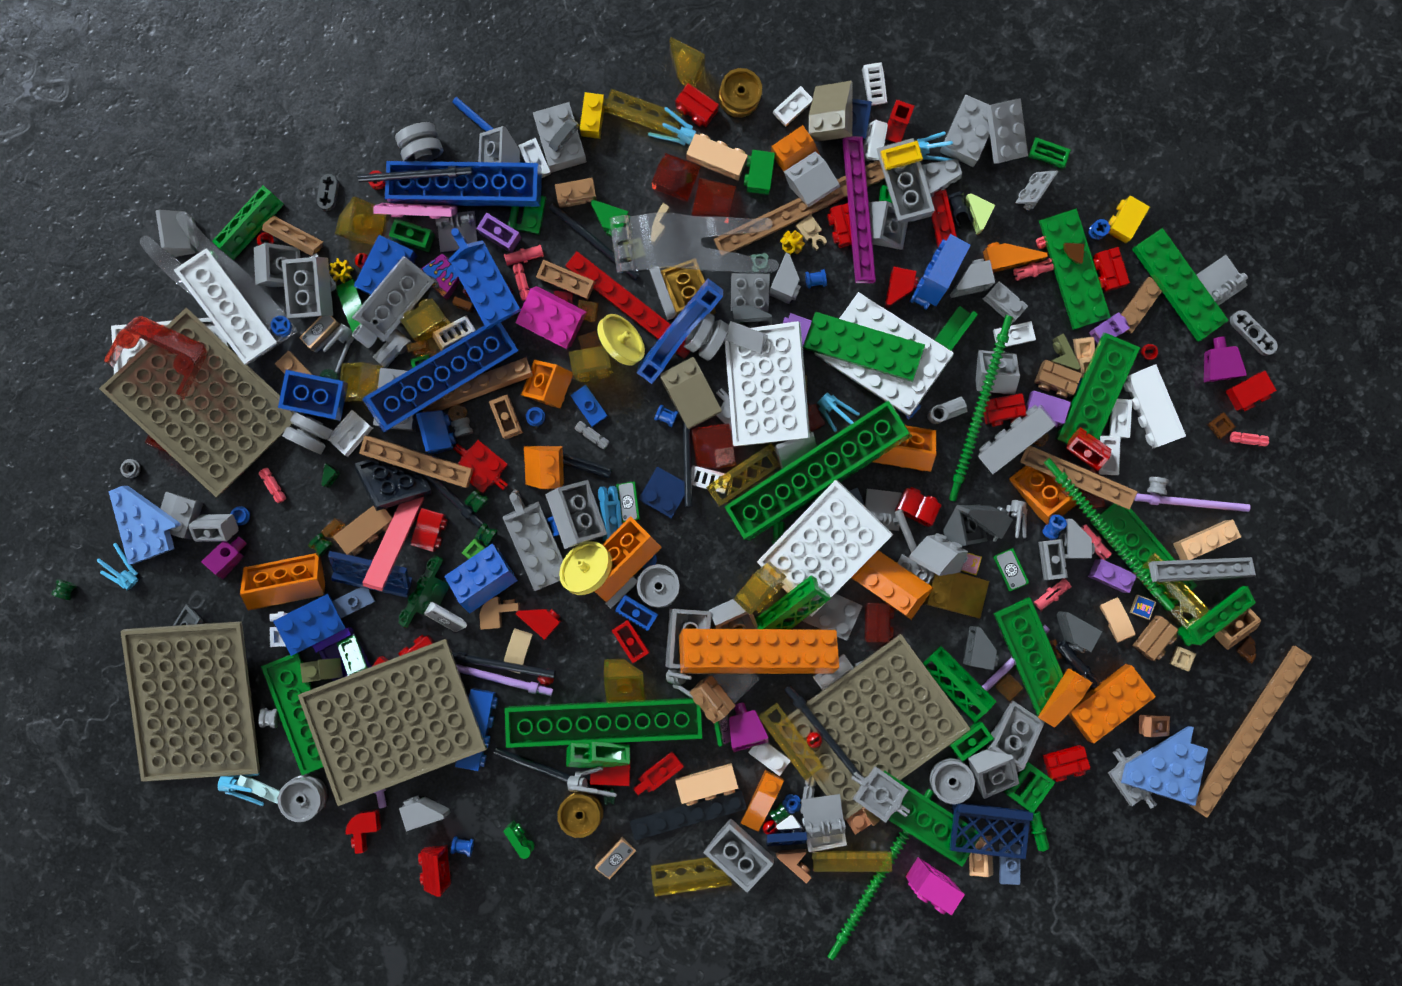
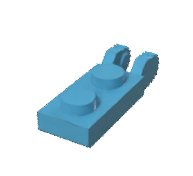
M615 486L608 488V494L605 487H599L598 489L601 518L607 535L603 536V541L607 540L622 525L620 501L618 500Z

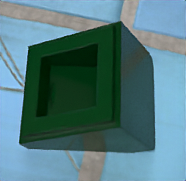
M325 463L321 485L330 488L340 476V472L330 464Z

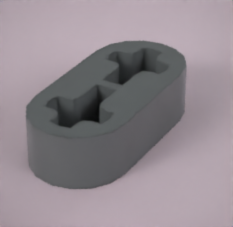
M569 118L551 139L549 147L555 152H559L577 131L579 124L572 118Z
M332 174L323 175L319 183L317 204L324 211L333 210L337 201L339 182ZM331 179L334 184L329 186L328 191V186L325 183ZM328 195V199L331 202L325 206L322 201H325Z

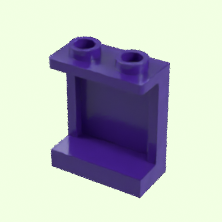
M352 627L346 628L312 645L315 652L320 653L322 659L341 658L343 674L341 678L348 676L337 642L355 635ZM361 647L367 667L370 668L371 665Z

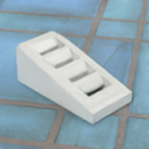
M882 62L864 65L862 72L867 101H872L871 106L886 104L887 95ZM879 78V81L870 82L872 79ZM880 86V89L871 90L873 87ZM872 95H882V97L872 98Z
M466 315L434 331L433 338L442 351L476 330ZM464 323L468 331L465 332L460 324ZM455 327H457L461 335L458 336L454 329ZM448 331L451 332L452 336L454 337L453 339H451L448 335ZM441 335L446 339V343L442 340Z
M692 466L693 486L725 494L729 474ZM697 471L701 472L698 482H694ZM704 473H707L706 483L702 484ZM714 475L715 479L713 486H710L709 483L711 476ZM719 477L723 478L720 488L716 487Z

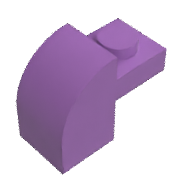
M1118 312L1089 333L1094 337V341L1098 345L1103 333L1117 337L1130 327L1125 317Z

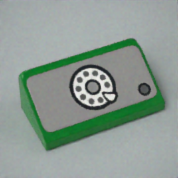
M635 481L616 484L622 522H625L630 516L635 521L640 520Z
M1013 548L993 556L1009 591L1029 584Z
M727 715L722 720L714 723L719 746L731 743L729 717Z

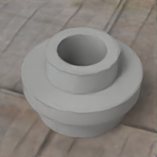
M127 459L121 464L120 470L124 477L135 478L139 475L141 467L136 460ZM130 466L134 467L132 472L129 471Z

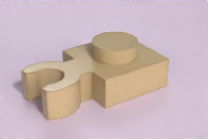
M812 215L796 224L795 228L803 235V239L806 242L811 239L814 250L817 251L819 249L816 245L817 241H821L826 245V238L818 234L822 229Z

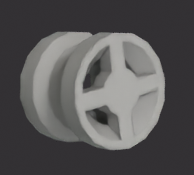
M1149 477L1150 487L1147 489V493L1167 495L1166 485L1169 484V479Z
M262 708L259 714V727L270 726L271 728H277L280 720L277 709L268 710L267 708Z

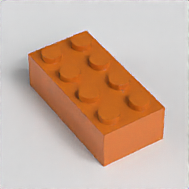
M631 516L602 544L611 555L612 568L606 581L594 592L608 602L662 548Z
M1125 664L1103 680L1096 689H1091L1086 693L1068 715L1086 740L1095 743L1156 696L1132 665Z

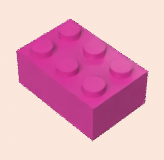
M535 286L530 289L515 323L567 349L572 346L587 312Z

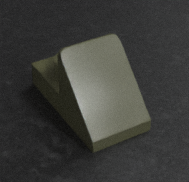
M1062 334L1053 339V348L1057 354H1060V357L1051 362L1074 371L1080 369L1081 367L1065 335Z
M341 658L300 663L302 683L343 677Z

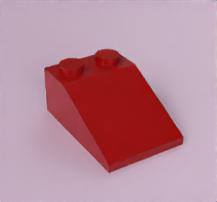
M448 846L424 847L421 853L418 854L419 865H422L420 883L424 885V891L440 897L451 885Z

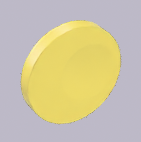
M609 314L598 323V336L602 345L618 362L625 365H635L644 357L645 348L643 340L635 327L625 318L616 314Z
M593 541L582 543L573 548L561 564L559 573L561 584L570 593L575 595H586L597 590L606 581L611 572L612 558L609 551L600 543Z

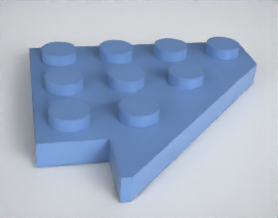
M121 486L109 491L128 565L139 563L174 549L170 530L181 526L180 522L129 486Z
M1188 726L1126 763L1121 783L1196 806L1208 749L1191 744L1194 727Z

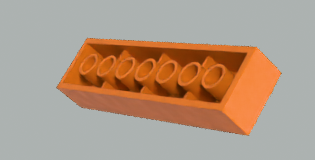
M682 629L679 635L681 673L834 674L839 669L836 630Z

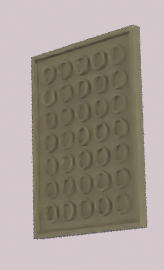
M187 308L99 388L216 498L284 433L286 427L293 425L290 419L294 412L278 408L280 395L248 365H244L241 359Z
M242 622L123 629L121 631L141 781L258 774L260 772Z
M901 634L805 703L864 778L869 776L876 766L881 771H886L901 780L970 730L968 724ZM796 709L775 725L826 796L840 794L844 820L863 808L862 805L853 800L860 784L851 779L852 774L826 741L822 738V744L818 748H811L807 744L808 734L818 731L800 709ZM817 737L810 741V743L813 744L820 739Z
M447 639L298 695L338 806L487 749Z

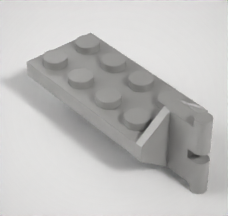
M513 490L509 498L515 511L503 516V520L532 587L536 591L560 581L559 573L563 557L539 502L525 506L519 491Z

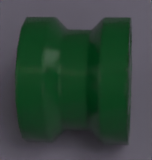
M476 489L468 496L464 503L467 506H471L475 513H478L489 499L486 496H482L480 491Z
M484 523L478 530L475 540L484 542V545L488 547L495 539L498 531L490 529Z
M320 533L310 541L308 547L314 549L316 555L321 557L332 547L333 543L327 541L325 535Z
M57 579V586L52 590L51 594L61 599L71 600L72 590L77 585Z
M779 803L776 809L769 811L777 825L790 816L782 803Z

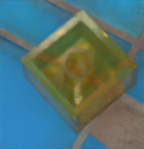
M433 298L421 301L418 308L407 311L403 314V318L400 319L411 337L420 345L433 337L434 331L451 323Z
M604 346L569 352L573 376L580 382L590 381L591 377L598 376V379L610 377L609 374L613 373L610 354Z
M769 561L753 574L733 600L750 615L756 610L760 612L772 601L775 593H778L785 585L782 582L787 576Z

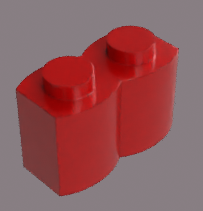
M906 488L900 497L895 511L902 510L904 516L924 526H932L941 504L937 502L938 500L935 497L923 496L920 494L921 491L916 488Z
M421 508L411 540V546L435 552L436 548L439 549L442 543L440 534L442 530L446 529L448 519H445L446 515Z

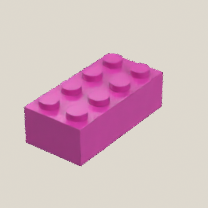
M919 857L906 875L909 881L908 885L911 886L917 897L925 903L930 901L935 906L934 908L942 914L947 912L952 915L965 895L951 878Z

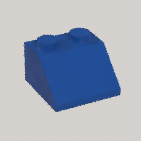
M442 410L417 413L416 416L425 451L434 455L453 450L456 439L454 433H450L449 425H451L449 414H445Z

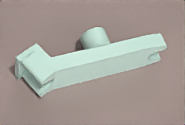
M240 775L236 785L251 788L253 790L252 793L278 804L279 790L251 777Z

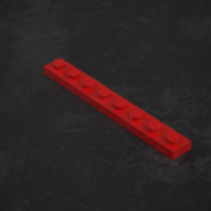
M576 252L565 265L568 270L595 281L596 283L593 287L595 291L658 340L671 325L579 252ZM684 340L675 353L685 360L691 351L684 347Z

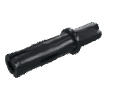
M1065 640L1056 645L1055 648L1074 670L1092 682L1090 688L1096 689L1100 685V681L1090 671V666L1084 664Z

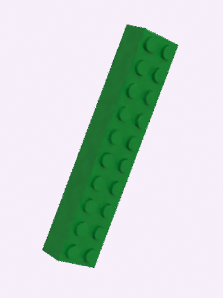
M888 400L726 505L725 509L743 539L750 541L820 496L835 480L842 482L912 437V435Z
M693 698L507 706L505 708L506 748L569 745L570 743L590 744L591 742L618 743L702 739L701 707L694 702Z

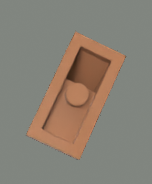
M1139 716V734H1143L1146 737L1169 736L1170 716Z
M865 807L846 819L855 835L871 824L875 826L881 820Z
M806 849L778 851L776 853L777 858L807 884L811 879V875L808 873L810 869L802 862L800 865L798 864L807 853Z

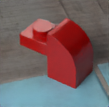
M896 100L887 123L885 140L894 143L902 141L914 105Z
M379 809L362 811L347 824L346 835L353 834L351 846L355 848V854L363 853L367 850L366 833L377 832L381 829Z

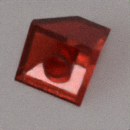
M665 153L652 180V189L688 202L701 166Z
M699 178L692 215L728 223L736 186Z
M729 423L691 429L697 467L723 468L736 466Z

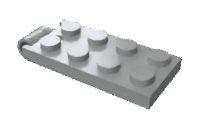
M403 256L353 315L352 318L355 321L357 320L360 325L354 330L352 337L367 348L374 344L377 337L384 342L435 281Z

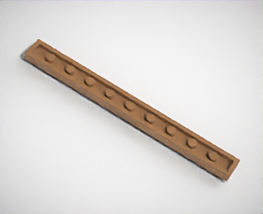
M880 160L865 166L867 187L885 179ZM846 176L837 179L840 184L839 188L810 207L798 198L715 238L714 243L721 257L847 198Z
M1292 646L1200 787L1196 806L1189 805L1192 809L1208 818L1312 657L1297 646Z

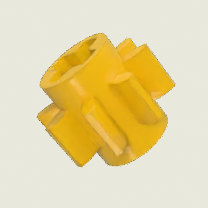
M796 230L792 233L787 231L780 240L782 249L790 255L793 252L798 254L805 245L803 235Z
M337 258V262L334 264L330 263L332 267L329 274L334 275L333 280L335 282L340 279L345 283V279L348 277L352 278L350 271L354 269L348 266L349 262L347 260H344L342 263Z

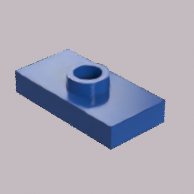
M587 385L570 395L592 427L608 417Z

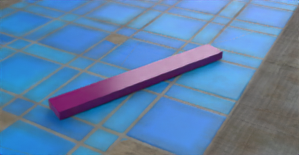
M845 137L842 140L855 283H875L863 137Z

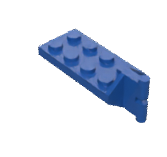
M453 228L451 233L459 249L449 260L485 327L489 329L520 312L519 305L483 240L468 244L457 228Z

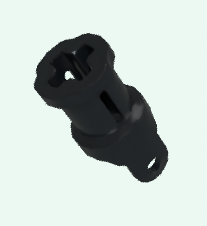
M963 191L948 196V201H951L954 209L953 215L960 228L962 226L959 218L964 213L968 214L970 221L973 223L970 208L966 206L963 198Z

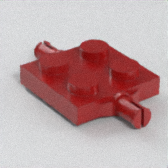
M477 440L468 450H465L459 443L456 445L459 449L453 448L462 456L458 464L473 469L470 483L481 493L484 494L494 484L502 490L506 489L505 487L508 484L500 476L508 464L483 443Z

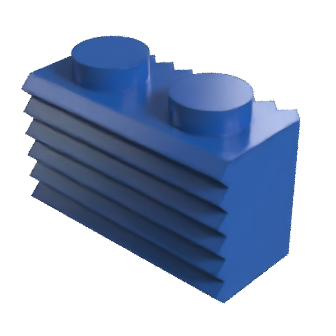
M627 595L623 596L616 608V612H619V615L626 616V618H629V621L632 620V622H636V625L639 624V627L646 628V631L651 628L658 616L657 613Z

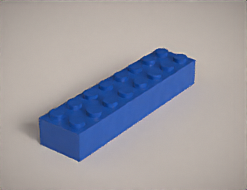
M386 161V173L446 169L448 166H457V168L472 167L473 169L472 175H460L458 178L445 176L388 180L385 183V199L389 203L541 207L542 169L538 163Z
M501 322L489 329L483 326L363 398V401L382 431L386 432L515 354L518 349Z

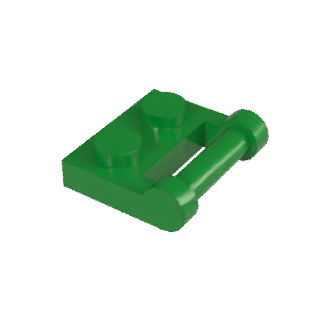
M541 196V207L524 208L521 224L516 223L519 207L512 206L509 222L506 225L519 232L540 235L547 200L546 196Z
M1027 762L1024 770L1018 774L1019 784L1004 790V793L1028 811L1034 813L1055 784V781ZM1031 771L1034 773V776L1018 796L1015 792Z
M514 820L507 825L503 832L522 859H526L530 856L535 844L533 841L526 839L524 828Z

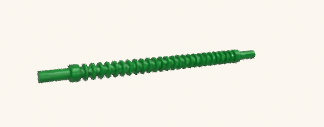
M1005 316L1001 332L997 334L996 340L998 342L995 343L996 348H993L995 352L991 354L993 358L990 359L991 364H988L990 368L986 370L988 374L985 375L986 380L983 381L985 384L981 386L983 388L980 391L981 396H978L980 401L976 402L978 406L975 407L976 412H973L975 417L971 418L973 422L970 423L971 428H968L970 432L967 433L968 438L965 439L967 442L963 444L965 448L962 449L963 454H960L962 458L959 459L960 464H957L959 468L955 470L957 474L953 476L954 484L949 496L951 501L956 502L961 484L965 482L964 475L967 474L965 470L969 469L967 464H970L969 459H972L970 455L973 454L974 443H977L975 439L978 438L977 433H980L978 429L982 427L980 423L983 422L982 417H985L983 413L987 411L985 407H988L987 401H990L988 397L991 396L990 391H993L991 387L995 385L993 381L996 380L995 375H998L997 369H1000L998 365L1001 364L1000 359H1003L1001 355L1005 353L1003 349L1006 348L1005 343L1009 341L1008 333L1013 316Z
M1050 458L1044 461V464L1056 477L1057 483L1062 484V488H1066L1065 492H1069L1068 495L1073 497L1072 500H1076V505H1080L1079 509H1083V513H1087L1086 517L1091 518L1090 522H1094L1093 525L1098 526L1097 530H1101V534L1105 535V539L1108 538V543H1112L1111 546L1115 547V551H1119L1118 555L1123 556L1122 560H1126L1125 563L1130 564L1129 568H1133L1134 573L1137 572V577L1140 576V581H1144L1143 584L1148 585L1147 589H1151L1150 593L1154 597L1157 596L1168 611L1172 610L1175 606L1163 593V588L1157 585V582H1152L1150 573H1146L1147 569L1142 568L1143 564H1139V560H1135L1136 556H1132V551H1128V547H1124L1125 543H1121L1122 540L1117 538V534L1114 535V530H1110L1111 526H1107V522H1103L1104 518L1099 517L1100 513H1096L1097 510L1092 509L1093 505H1089V500L1086 501V497L1081 496L1082 492H1078L1079 489L1074 487V483L1071 484V479H1067L1068 475L1065 472H1061Z
M927 789L924 796L931 800L934 792ZM905 830L899 832L900 836L896 837L897 841L893 842L894 846L890 847L891 851H887L888 856H884L885 861H882V866L879 865L880 870H876L877 875H873L874 879L870 880L871 884L867 885L868 889L864 890L865 894H862V899L858 900L860 903L856 904L857 908L853 909L854 913H850L851 918H847L848 923H844L845 928H841L842 932H839L836 936L837 941L827 956L834 961L842 946L849 941L848 936H852L851 931H855L854 926H858L857 921H860V916L863 917V911L866 912L865 907H869L868 903L872 902L871 898L875 897L874 893L878 892L877 888H880V883L884 882L883 878H886L885 874L889 873L888 869L892 868L891 864H895L894 859H898L897 854H901L900 849H904L903 844H907L905 841L910 839L908 836L911 834Z

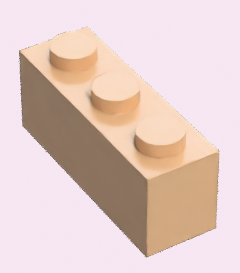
M695 134L687 151L686 160L739 181L748 155L739 148L732 149L722 141L715 142L710 140V137L705 134Z
M1225 520L1173 543L1180 560H1191L1241 538V535L1234 520Z
M732 763L676 778L681 803H686L687 806L698 803V799L705 798V800H711L716 798V794L724 793V795L734 793L735 789H738Z

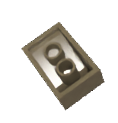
M852 81L815 87L809 113V134L816 142L852 136Z
M694 357L660 374L662 384L687 429L722 412Z

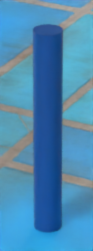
M458 97L454 98L452 103L485 132L494 129Z

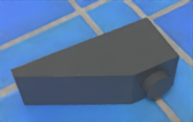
M980 505L956 506L959 512L985 532L1000 539L1003 538L1013 521L1007 515L1008 511L999 506L997 509L991 506Z

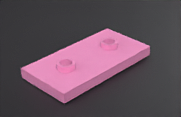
M380 203L373 207L374 214H391V217L420 215L429 216L432 219H440L441 216L452 217L457 214V207L453 205Z

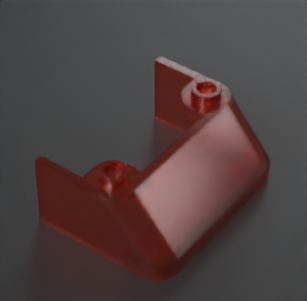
M143 316L135 317L117 334L104 361L114 368L123 349L134 348L140 338L177 355L173 362L174 369L177 373L184 376L176 392L184 400L207 356L205 346Z

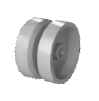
M416 123L396 133L395 140L399 149H402L400 154L403 161L430 162L443 153L442 144L439 139H436L438 133L433 123Z
M710 313L691 331L684 343V347L691 352L699 349V356L707 361L719 350L729 330V325L722 320L714 322L715 317Z
M294 412L290 421L292 424L300 427V429L297 428L296 430L292 427H286L282 436L313 452L322 454L325 444L317 436L325 440L330 439L333 430L323 426V423L309 416L305 417Z
M665 565L649 566L638 577V594L643 602L650 607L659 609L668 607L679 595L680 585L678 577L672 569ZM658 582L662 584L660 590L655 589V584Z
M950 757L941 759L934 764L930 771L929 781L931 788L937 797L945 803H962L974 791L975 779L973 773L959 759ZM955 778L956 782L950 785L949 780Z
M312 774L299 775L280 789L278 807L287 819L294 822H305L313 818L325 806L328 799L327 788L324 782L317 776Z

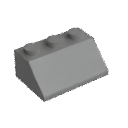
M669 608L666 667L680 668L679 635L682 629H710L711 611Z
M732 819L721 828L703 852L747 893L774 864V857Z

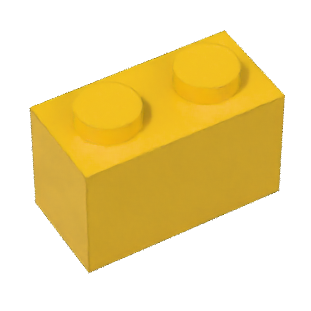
M585 92L580 124L581 136L600 139L605 106L604 95Z
M1129 196L1126 200L1122 199L1116 208L1119 210L1116 216L1113 215L1108 222L1110 224L1108 234L1127 243L1134 236L1150 207L1132 196Z

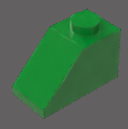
M592 199V208L606 234L617 238V236L622 237L629 218L628 211Z

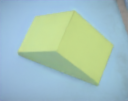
M968 194L964 200L966 206L970 208L973 217L972 224L977 235L984 229L995 205L973 194Z

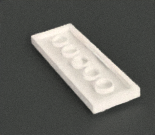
M207 248L174 269L244 365H247L277 344L276 340Z

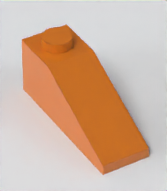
M999 242L987 245L988 247L983 251L985 261L990 260L993 273L1027 265L1031 262H1040L1048 257L1045 252L1006 243L999 245Z
M1068 668L1038 718L1055 728L1083 699L1092 682Z
M767 770L764 771L741 824L759 831L784 782L783 778Z

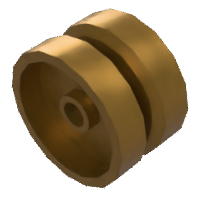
M737 68L724 76L719 91L721 108L733 117L742 118L753 113L762 95L760 78L754 72L744 68Z
M575 792L561 803L558 810V823L561 829L567 835L574 838H584L592 834L601 824L604 816L600 799L593 793ZM577 812H582L583 818H580Z

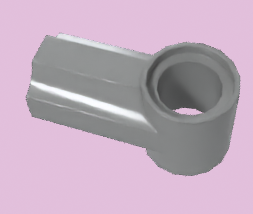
M395 329L373 358L384 368H387L399 354L404 353L410 347L412 342L398 329Z
M959 397L936 405L928 411L927 419L932 424H939L968 412L965 400ZM935 410L941 413V419L935 418Z

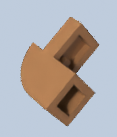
M494 597L487 601L480 611L481 630L502 628L501 612L520 611V603H515V599L503 600V604H501L500 597Z

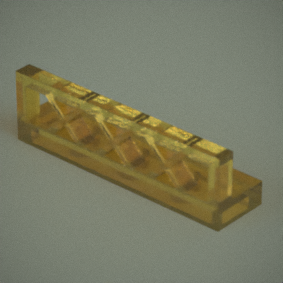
M611 89L608 99L605 98L603 103L605 112L675 136V132L663 127L662 124L666 123L678 128L679 122L676 120L673 123L663 119L671 116L664 110V107ZM614 95L622 98L624 104L612 101ZM637 103L640 105L641 110L634 109L628 105ZM653 109L657 111L659 116L656 117L646 112ZM673 111L680 118L682 117V114Z
M772 443L706 487L719 507L780 466L772 454L776 450ZM765 457H768L773 464L771 468L761 467L762 460ZM749 468L757 469L756 478L747 477ZM734 478L743 479L741 488L732 487ZM719 488L728 489L727 497L721 500L716 492Z
M1154 553L1148 558L1147 562L1143 564L1142 568H1148L1150 570V562L1163 560L1156 553ZM1183 581L1157 582V584H1162L1167 588V593H1163L1169 600L1174 598L1180 602V607L1175 606L1170 612L1186 629L1208 613L1209 609ZM1183 612L1191 613L1195 619L1188 622L1183 617Z
M778 703L758 715L804 780L824 767ZM775 709L781 714L780 723L772 722L768 716ZM782 726L790 727L793 730L792 739L782 736ZM794 742L804 745L803 754H797L793 751ZM805 758L814 759L818 765L808 771L804 766Z
M892 851L812 852L814 872H892Z
M709 857L651 866L655 896L732 885L731 877L722 869L717 870L713 867L715 863ZM697 865H703L706 867V869L700 873L694 870ZM678 868L687 870L684 875L679 876L675 873ZM657 871L668 873L664 878L656 879Z

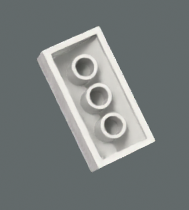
M1155 364L1127 376L1124 388L1130 393L1132 407L1134 410H1137L1139 415V424L1142 428L1144 427L1147 434L1145 435L1147 443L1152 448L1185 437L1186 434L1157 365Z

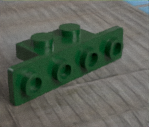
M434 555L427 562L425 573L418 579L416 590L411 593L407 607L399 615V624L404 628H408L416 612L425 615L424 612L431 602L440 606L450 587L447 582L435 577L443 562V559L437 555Z

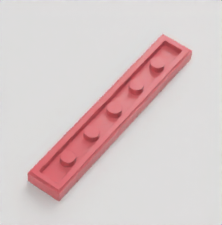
M424 497L399 504L364 578L363 586L383 591L424 501Z

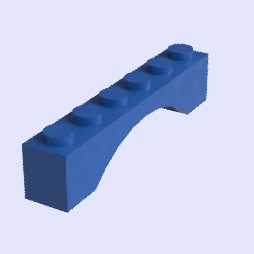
M708 278L639 363L637 374L652 384L664 370L686 337L721 300L723 289Z

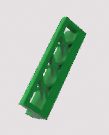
M262 185L212 242L234 260L260 232L263 224L273 217L284 203Z
M959 306L934 341L951 351L978 314L974 311L969 313Z
M811 575L756 618L758 629L780 628L791 630L831 599L830 595L819 588L817 578ZM816 595L821 596L819 600L811 601ZM801 607H807L804 611H797ZM786 618H793L789 622H783Z
M1248 586L1240 587L1187 628L1189 634L1183 638L1185 643L1202 645L1254 605L1256 602Z
M942 646L923 663L940 688L974 722L978 721L997 702ZM932 661L937 666V671H933L927 664ZM943 677H948L951 680V685H946L943 682ZM957 691H962L965 694V699H960L957 696ZM971 705L977 706L981 712L976 715L971 710Z

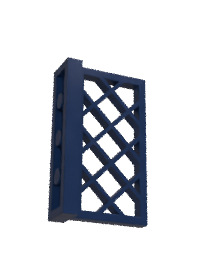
M332 551L329 552L328 558L333 569L332 581L375 590L363 586L364 578L373 560ZM394 565L383 591L380 592L408 597L413 579L408 576L407 568Z
M968 803L952 804L954 814L950 841L951 851L1026 859L1030 821H1033L1032 812ZM959 816H966L970 822L963 829L958 824ZM984 818L988 825L980 831L975 823L979 819ZM999 820L1003 821L1007 826L1000 833L993 826ZM1017 823H1023V831L1017 835L1012 827ZM973 826L978 834L970 840L965 831ZM992 828L996 836L988 842L983 834ZM1010 830L1015 838L1007 844L1002 836ZM963 835L967 843L962 847H956L957 838ZM981 836L986 845L981 849H977L973 842ZM1000 839L1004 847L1000 851H995L991 845ZM1017 841L1021 845L1020 854L1013 853L1010 848Z

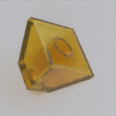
M671 37L669 40L670 56L677 78L683 85L686 86L689 83L695 87L705 68V54Z
M353 197L339 215L335 235L352 241L374 245L378 235L382 236L386 214H374L373 207L375 204Z
M364 362L342 364L340 381L348 383L345 402L362 401L365 396L378 388L380 368L382 366Z
M625 659L604 660L606 702L645 700L642 671Z

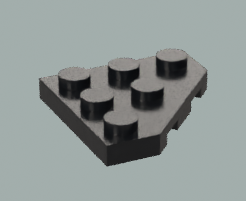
M374 458L355 463V470L376 511L431 495V488L425 477L421 474L416 473L414 475L408 473L404 468L392 464L388 466Z

